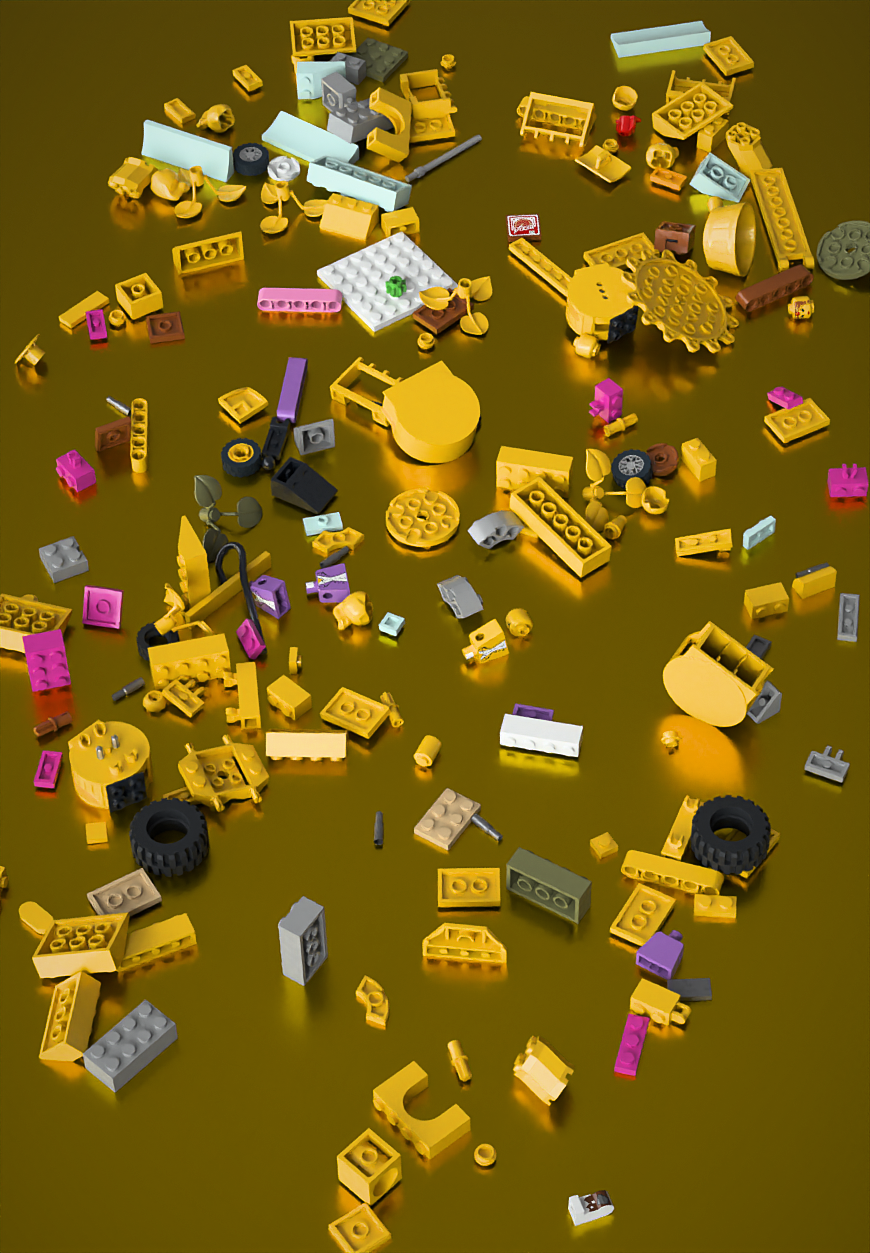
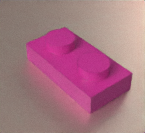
M103 309L87 311L86 319L90 340L106 338L107 331Z
M776 387L773 391L767 393L769 400L788 410L803 404L802 396L784 387Z
M246 619L237 629L236 633L248 657L255 660L266 645L253 620Z
M43 750L34 779L35 786L55 788L63 760L62 752Z

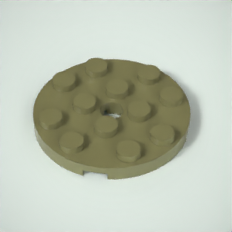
M844 222L839 224L838 228L831 232L828 231L822 237L817 247V259L821 269L827 275L836 279L849 280L857 279L870 272L869 222ZM851 248H855L850 254L847 252Z

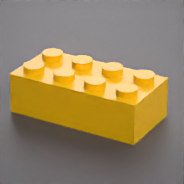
M501 446L496 461V487L517 490L540 477L560 497H569L573 483V457Z
M224 633L148 648L155 690L164 689L175 679L185 685L192 679L196 682H204L223 678L224 672H231L229 649Z

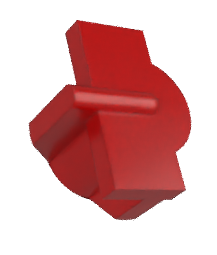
M634 115L620 116V119L616 120V131L619 135L628 137L635 132L636 123L641 122V119Z

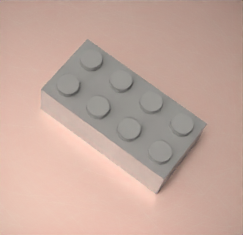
M369 98L329 113L327 131L352 144L367 138V135L376 127L386 131L394 128V125L385 115L369 108Z
M303 896L298 902L293 904L288 915L280 920L278 928L283 975L305 986L328 957L324 907Z
M144 1000L83 1053L85 1068L116 1093L178 1038L176 1024L151 1003Z

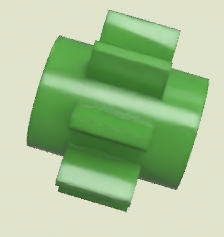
M392 276L389 281L385 282L386 293H390L392 297H400L403 292L407 291L406 280H402L399 276Z

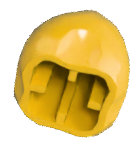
M227 104L212 106L203 113L196 126L201 130L210 127L216 133L225 132L235 122L231 107Z
M665 143L653 144L646 152L647 164L653 169H656L657 166L670 169L675 159L679 156V150L677 147H671Z
M172 169L159 170L152 175L150 188L159 197L177 201L183 193H187L190 190L187 183L179 182V176Z
M357 591L347 596L333 610V615L338 621V629L345 630L351 624L358 626L369 624L372 620L373 604L368 593L364 591Z

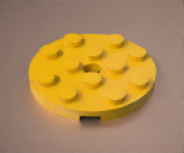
M428 488L412 489L399 494L390 502V506L386 511V526L391 535L404 544L416 547H431L447 541L457 531L460 522V512L456 502L447 494L441 491L438 493L432 492ZM420 516H423V517H427V518H426V520H425V519H421V518H419V517H420Z

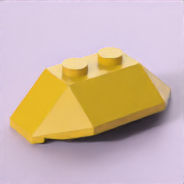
M444 923L427 936L422 943L423 956L507 963V947L485 926Z

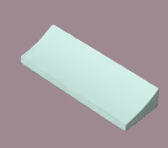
M702 21L613 33L611 34V41L618 58L703 46L710 43L711 32L706 29Z
M280 111L273 124L262 134L263 141L308 162H312L325 155L352 165L359 159L358 145L350 144L332 133L283 111Z
M150 120L144 122L142 155L187 170L193 166H200L203 175L223 182H227L234 174L232 147Z

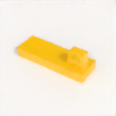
M731 529L675 538L677 557L719 550V552L730 551L733 547Z

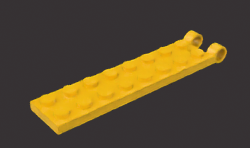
M783 168L750 171L749 176L778 262L779 273L789 269L788 260L803 259V266L807 270L814 269V258L811 254Z

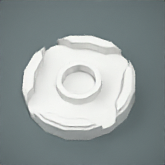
M280 156L269 162L267 170L269 176L274 180L290 181L300 174V164L295 158L291 157L290 159L287 156Z

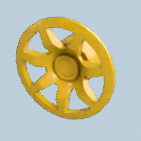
M37 334L15 360V364L22 358H26L33 365L45 354V351L36 345L40 334Z

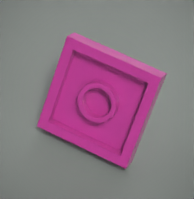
M86 585L82 623L119 629L122 622L124 590Z

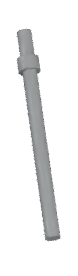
M478 134L425 166L414 169V172L407 175L405 180L410 182L415 178L424 176L427 171L481 141V136Z

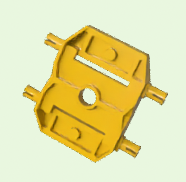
M228 734L222 737L225 743L224 746L196 751L193 743L185 745L188 755L178 762V769L194 800L209 807L215 806L217 812L223 811L225 808L223 804L231 799L252 797L255 803L262 801L259 793L268 783L269 775L253 745L233 743ZM233 759L237 760L249 785L245 784ZM218 776H225V777H227V778H226V779H222L221 777H218Z

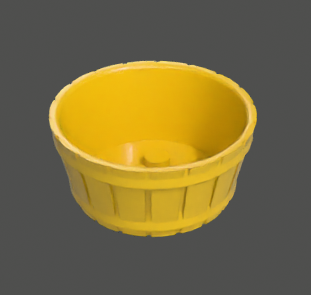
M745 202L713 208L706 221L703 234V249L707 264L714 270L745 277L752 266L756 246V220L753 207L750 203Z

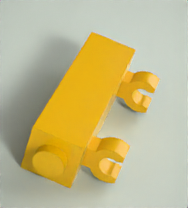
M255 662L236 663L237 673H223L224 687H232L238 684L240 708H226L227 723L241 720L242 730L261 728Z
M688 795L685 797L661 851V857L684 862L691 846L693 816L696 814L697 809L704 805V802H700V799H690Z

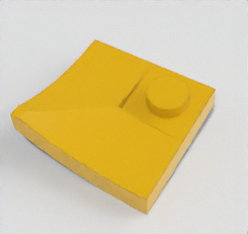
M249 387L236 389L218 398L219 404L239 424L269 406L268 401L261 394Z

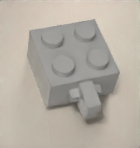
M338 72L321 79L322 103L330 112L358 103L356 101V87Z

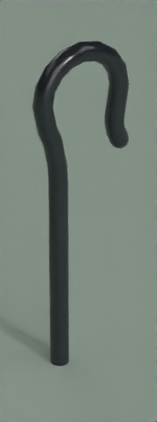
M229 542L219 550L216 556L215 571L220 580V586L227 581L222 566L223 559L229 550L235 549L239 554L240 580L249 615L264 641L247 577L246 551L240 543ZM265 647V648L263 649V651L260 653L261 655H264V654L267 653V648H266V647Z

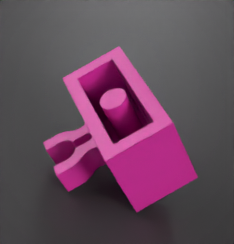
M610 378L595 385V401L590 403L593 409L589 413L594 417L599 415L607 423L619 418L622 415L623 389Z
M75 449L56 459L57 473L60 477L63 476L68 485L77 492L96 483L94 469Z
M842 464V468L829 469L827 482L830 497L867 496L868 477L866 467L857 468V464H853L852 468H847L846 464Z

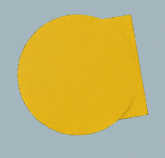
M442 360L382 392L384 394L383 406L379 410L390 423L397 444L411 457L427 463H445L459 458L472 445L480 417L478 398L473 389L466 382L454 376Z
M709 621L701 631L691 633L684 639L665 666L663 681L670 697L687 714L712 726L730 727L744 719L762 692L764 680L773 671V668Z

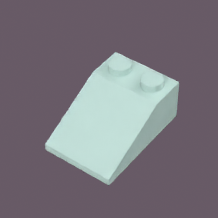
M345 61L297 62L298 99L322 97L321 79L338 72L346 78Z
M709 152L700 163L690 185L703 194L717 196L738 203L750 179Z

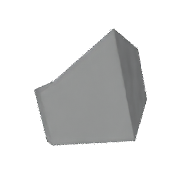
M770 681L764 683L762 692L747 715L759 724L780 711L782 693Z

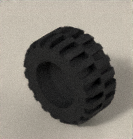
M725 795L724 798H721V796L715 797L713 801L708 800L703 806H700L693 816L691 829L692 851L695 853V857L699 861L702 860V864L707 868L711 867L715 871L724 872L723 874L728 875L730 873H735V875L741 874L744 870L748 872L753 869V866L757 867L767 855L771 825L768 822L769 818L765 812L763 813V809L759 805L755 806L754 802L749 799L744 800L741 796L736 798L732 797V795ZM724 828H732L743 832L747 837L739 841H726L717 837L714 832Z
M162 798L158 802L156 800L152 801L149 806L145 805L142 807L140 813L137 812L130 824L129 835L133 857L139 866H143V869L147 872L153 871L154 875L161 876V874H165L166 877H172V874L182 875L184 871L189 872L193 870L194 865L198 866L208 852L209 837L205 816L199 811L197 806L191 805L186 800L182 802L178 798H173L172 800ZM165 831H179L186 834L181 840L170 844L158 843L153 840L158 834Z

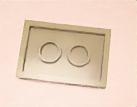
M446 788L414 827V833L449 850L471 823L472 816L479 813L481 804Z
M143 868L87 894L88 900L98 915L128 912L132 916L162 901L161 895Z

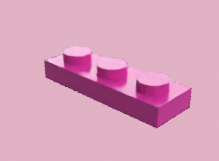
M628 1014L615 1063V1072L636 1076L650 1018Z

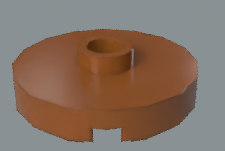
M659 443L646 450V455L650 457L653 468L652 475L664 476L677 468L679 455L675 447H671L666 443Z

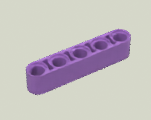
M289 357L277 408V422L284 423L285 419L289 418L291 423H296L307 373V358Z

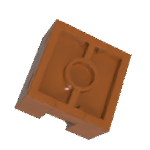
M662 221L656 228L654 249L659 250V252H663L665 249L673 250L679 255L688 253L694 246L696 225Z

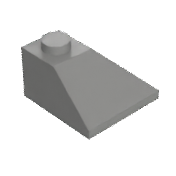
M333 419L293 428L294 441L300 455L335 447Z

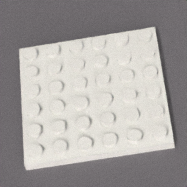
M402 231L317 270V276L330 289L341 291L343 295L342 300L374 332L413 314L414 311L425 305L419 296L420 291H425L432 287H442L446 290L450 288L453 291L454 288H458V284ZM392 276H399L402 280H406L407 291L403 292L400 297H392L390 293H386L385 282L389 281Z

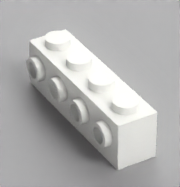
M505 714L500 730L501 745L575 757L579 756L583 739V726Z

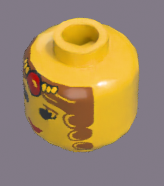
M808 296L794 297L791 303L788 304V312L792 314L794 319L810 318L811 314L814 313V302Z

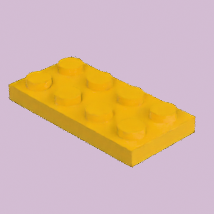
M643 232L584 252L583 258L590 266L608 263L609 267L624 270L629 268L626 265L629 256L643 261L641 258L642 249L647 248L651 250L658 258L660 257V252L654 249L653 243Z

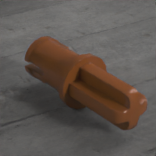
M68 711L53 718L49 717L48 721L35 726L33 731L37 737L52 730L56 732L58 728L72 723V717Z

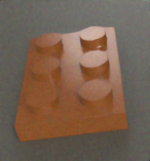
M450 288L447 289L450 297L454 291ZM456 293L454 298L448 301L446 309L434 310L423 305L413 312V318L438 334L468 314L467 299L460 298ZM470 302V309L472 311L474 310V304Z

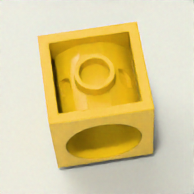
M370 1128L337 1156L339 1180L370 1207L402 1179L401 1155Z

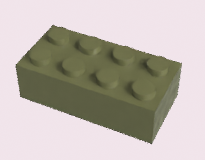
M520 847L507 863L506 889L575 923H579L590 908L592 882L586 877L570 872L567 868L560 867L550 860L543 859L533 852Z

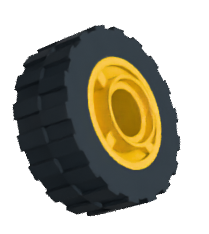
M237 438L227 443L221 452L224 470L234 477H248L251 474H255L260 469L262 461L261 449L258 447V444L248 438Z

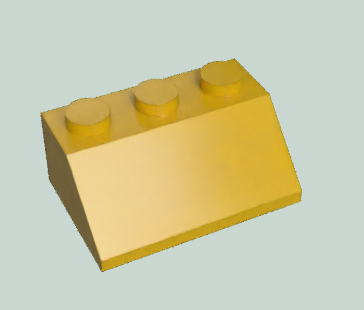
M333 193L325 204L320 229L366 241L379 222V205Z

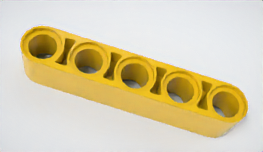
M529 96L524 97L517 108L518 115L523 118ZM535 104L531 116L532 120L582 131L587 118V114L578 113L577 109L550 104L547 107ZM594 113L591 128L597 119L596 113Z
M143 398L135 399L131 404L130 456L132 469L136 473L145 472L149 464L148 403Z
M629 850L621 868V872L627 877L694 894L719 895L724 881V875L719 871L636 850Z

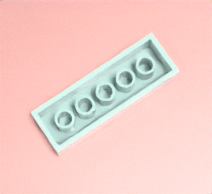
M327 155L309 163L307 181L314 186H322L327 188L328 191L339 192L342 196L353 197L356 200L379 205V207L384 208L387 212H393L409 204L412 187L410 184Z

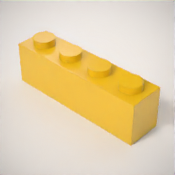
M187 913L176 915L171 919L154 923L149 927L127 934L124 958L117 972L197 944L195 930Z

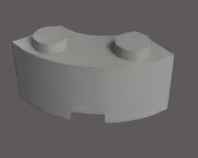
M501 510L476 520L468 532L478 545L491 549L500 541L513 540L525 526L514 512Z
M455 575L437 583L443 600L451 606L457 618H465L483 610L481 596L475 593L466 577Z

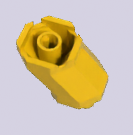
M739 122L726 132L728 147L738 163L740 173L750 178L749 175L752 170L772 169L771 158L761 141L759 129L744 122Z
M128 157L125 158L124 164L110 176L108 186L116 189V193L121 195L128 193L131 197L138 199L142 195L143 189L151 182L152 175L159 171V169L152 164L148 166L143 160Z
M540 1035L537 1038L532 1036L526 1044L527 1049L525 1053H520L514 1061V1075L521 1079L543 1102L550 1106L552 1100L555 1101L567 1085L569 1080L566 1078V1075L573 1074L574 1065L568 1062L546 1039Z

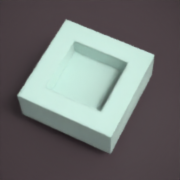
M387 612L379 624V630L397 636L405 624V618Z

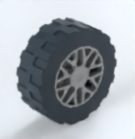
M257 143L242 144L234 150L233 166L239 174L256 176L267 170L269 153L263 145Z
M630 449L623 451L621 454L619 453L614 458L611 470L614 481L621 488L626 489V483L632 477L642 479L645 485L652 479L653 468L651 460L645 452Z

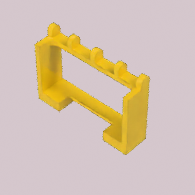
M437 69L400 74V89L404 98L412 102L411 115L413 119L457 112L454 100L450 99V92L446 91L448 87L446 84H443L444 78L438 77ZM436 85L441 99L418 102L410 89Z
M672 70L666 93V104L683 94L681 91H673L674 85L693 88L701 83V81L690 80V77H687L686 80L679 79L675 75L676 71ZM736 78L732 79L730 85L722 84V81H718L717 84L706 82V79L702 80V83L712 90L729 92L728 97L723 98L732 104L736 89Z
M531 92L520 136H524L527 132H533L536 139H538L539 134L549 135L552 142L555 137L566 139L565 144L569 145L570 140L580 142V147H584L587 144L595 113L594 103ZM548 104L577 109L578 113L587 114L582 136L530 127L529 124L534 105L546 107Z
M359 357L330 386L332 399L345 406L352 400L370 409L373 420L388 427L390 423L379 410L382 406L346 388L361 374V370L392 386L404 381V379L399 377L395 380L389 377V371L385 370L381 373L375 370L376 365L374 363L367 366L363 364L364 359Z

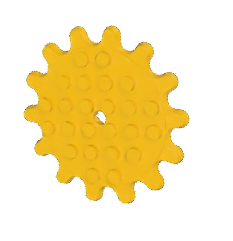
M647 248L641 251L643 261H639L633 256L627 258L626 265L633 273L623 272L621 281L630 286L634 292H629L626 300L628 303L642 308L644 311L641 319L645 325H657L663 331V338L666 342L670 343L675 339H680L686 344L690 352L698 351L700 349L699 344H702L710 352L716 353L721 349L717 340L727 345L735 341L734 336L727 330V327L736 328L739 325V321L726 311V309L732 307L733 301L729 297L721 296L716 292L717 279L712 276H701L697 272V264L693 260L688 259L685 264L679 263L675 259L674 254L667 249L663 250L662 258H658Z

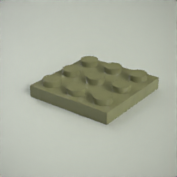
M367 38L356 49V52H353L350 56L366 61L367 77L385 82L408 58V52Z

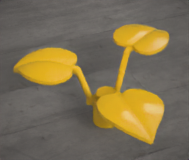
M193 166L189 170L180 168L177 174L179 182L187 183L189 188L193 187L192 202H180L176 205L174 212L180 218H191L201 212L202 204L195 203L196 186L203 185L204 180L214 193L219 195V200L224 202L238 199L246 190V186L225 185L217 191L208 180L207 175H203L200 166Z
M279 181L275 185L265 182L261 191V199L266 204H274L279 200L278 217L269 216L264 218L260 224L261 230L265 233H278L288 226V219L281 218L282 201L289 200L290 195L299 207L304 210L305 215L310 217L322 215L328 200H309L303 206L294 195L293 190H289L287 181Z
M490 276L473 281L467 278L460 279L458 288H454V292L450 297L449 292L442 287H432L419 292L422 302L434 310L446 309L448 301H451L457 293L460 298L467 299V312L469 316L461 318L460 327L462 330L474 335H482L487 332L488 320L480 312L471 314L470 298H474L477 301H485L492 296Z
M586 449V472L588 477L596 482L585 487L582 492L583 498L586 501H590L586 508L585 521L596 532L604 530L605 524L609 521L607 510L599 502L604 495H626V504L631 508L642 507L641 498L647 487L642 479L632 477L626 483V491L604 492L600 486L596 485L604 481V476L610 473V460L600 450Z
M166 582L165 589L167 590L164 602L173 608L154 623L158 632L163 636L171 630L174 633L177 630L198 625L206 636L215 635L204 621H195L175 627L177 621L174 615L179 611L185 617V605L179 594Z

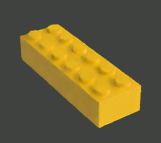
M538 477L511 493L509 508L581 578L610 560L612 546L543 479Z

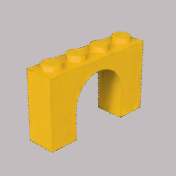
M380 87L370 95L369 108L389 118L394 125L395 134L376 127L367 135V149L398 163L408 157L410 152L412 102Z
M413 1061L373 1090V1103L379 1111L382 1110L387 1115L392 1125H397L401 1129L402 1135L407 1140L410 1139L415 1144L417 1151L421 1155L425 1154L430 1160L471 1130L470 1117L457 1104L432 1120L424 1121L411 1117L404 1109L406 1104L428 1087L427 1073Z

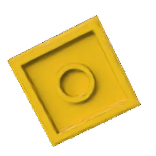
M366 1202L328 1225L331 1233L347 1253H369L392 1239L391 1233Z

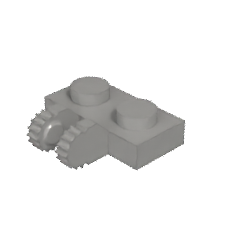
M827 746L823 754L812 751L804 770L842 783L850 766V763L841 761L844 751L839 749L835 758L829 757L832 753L831 746Z

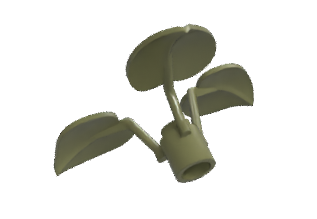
M196 475L194 476L195 499L200 506L204 507L200 510L199 517L207 525L213 527L206 531L203 538V548L207 553V561L211 562L216 560L219 550L229 543L227 536L220 534L221 529L212 522L218 521L220 516H238V524L241 527L250 528L260 521L263 511L256 499L243 497L237 503L238 512H219L213 506L216 505L215 500L220 499L222 495L220 483L213 477Z

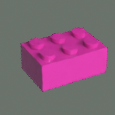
M61 629L22 636L32 691L70 685L71 681Z

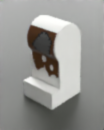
M601 1190L592 1195L569 1197L568 1209L575 1226L609 1215L614 1210V1206L608 1192Z

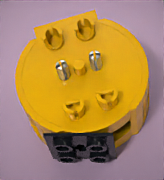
M608 263L575 270L568 286L566 319L569 326L581 336L583 333H587L597 337L598 340H607L609 344L619 340L627 333H632L636 329L639 306L630 304L626 300L627 294L634 291L630 286L621 281L623 270L609 267Z
M97 720L68 741L74 787L78 795L85 802L98 808L109 809L110 813L147 798L146 790L150 783L153 782V767L149 742L144 733L138 728L124 722L109 721L104 723Z

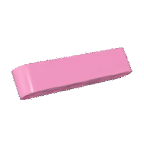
M262 288L259 291L257 306L263 311L338 312L341 309L343 295L341 291L336 289Z

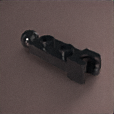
M273 417L271 420L270 429L261 453L263 458L261 465L265 470H272L275 467V460H280L286 439L291 430L289 418L285 419L284 423L281 424L276 422L277 417Z

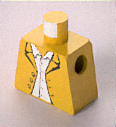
M496 619L469 635L471 645L462 649L466 660L476 656L480 663L509 654L504 632Z

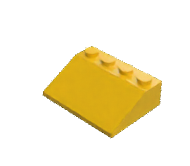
M353 17L290 21L293 57L356 52Z
M701 82L653 112V128L663 136L684 140L733 109L734 105Z
M184 515L181 518L177 562L180 566L178 573L182 580L180 582L183 592L181 598L184 605H188L189 609H191L211 593L207 553L187 517Z
M1 594L0 647L25 653L22 636L61 629L63 637L72 615V609Z
M129 913L52 920L32 957L40 978L73 976L80 971L86 974L117 971L124 958Z

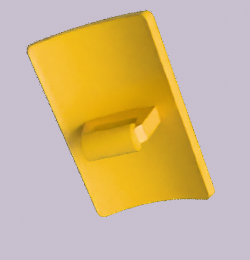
M598 145L594 146L587 154L575 159L576 162L610 183L621 179L631 170V166Z

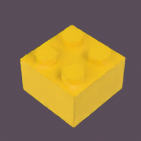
M147 273L115 285L117 301L132 320L163 308L162 292Z

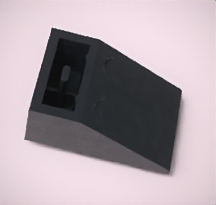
M292 457L284 463L271 479V492L273 496L318 515L338 492L333 485L306 463Z

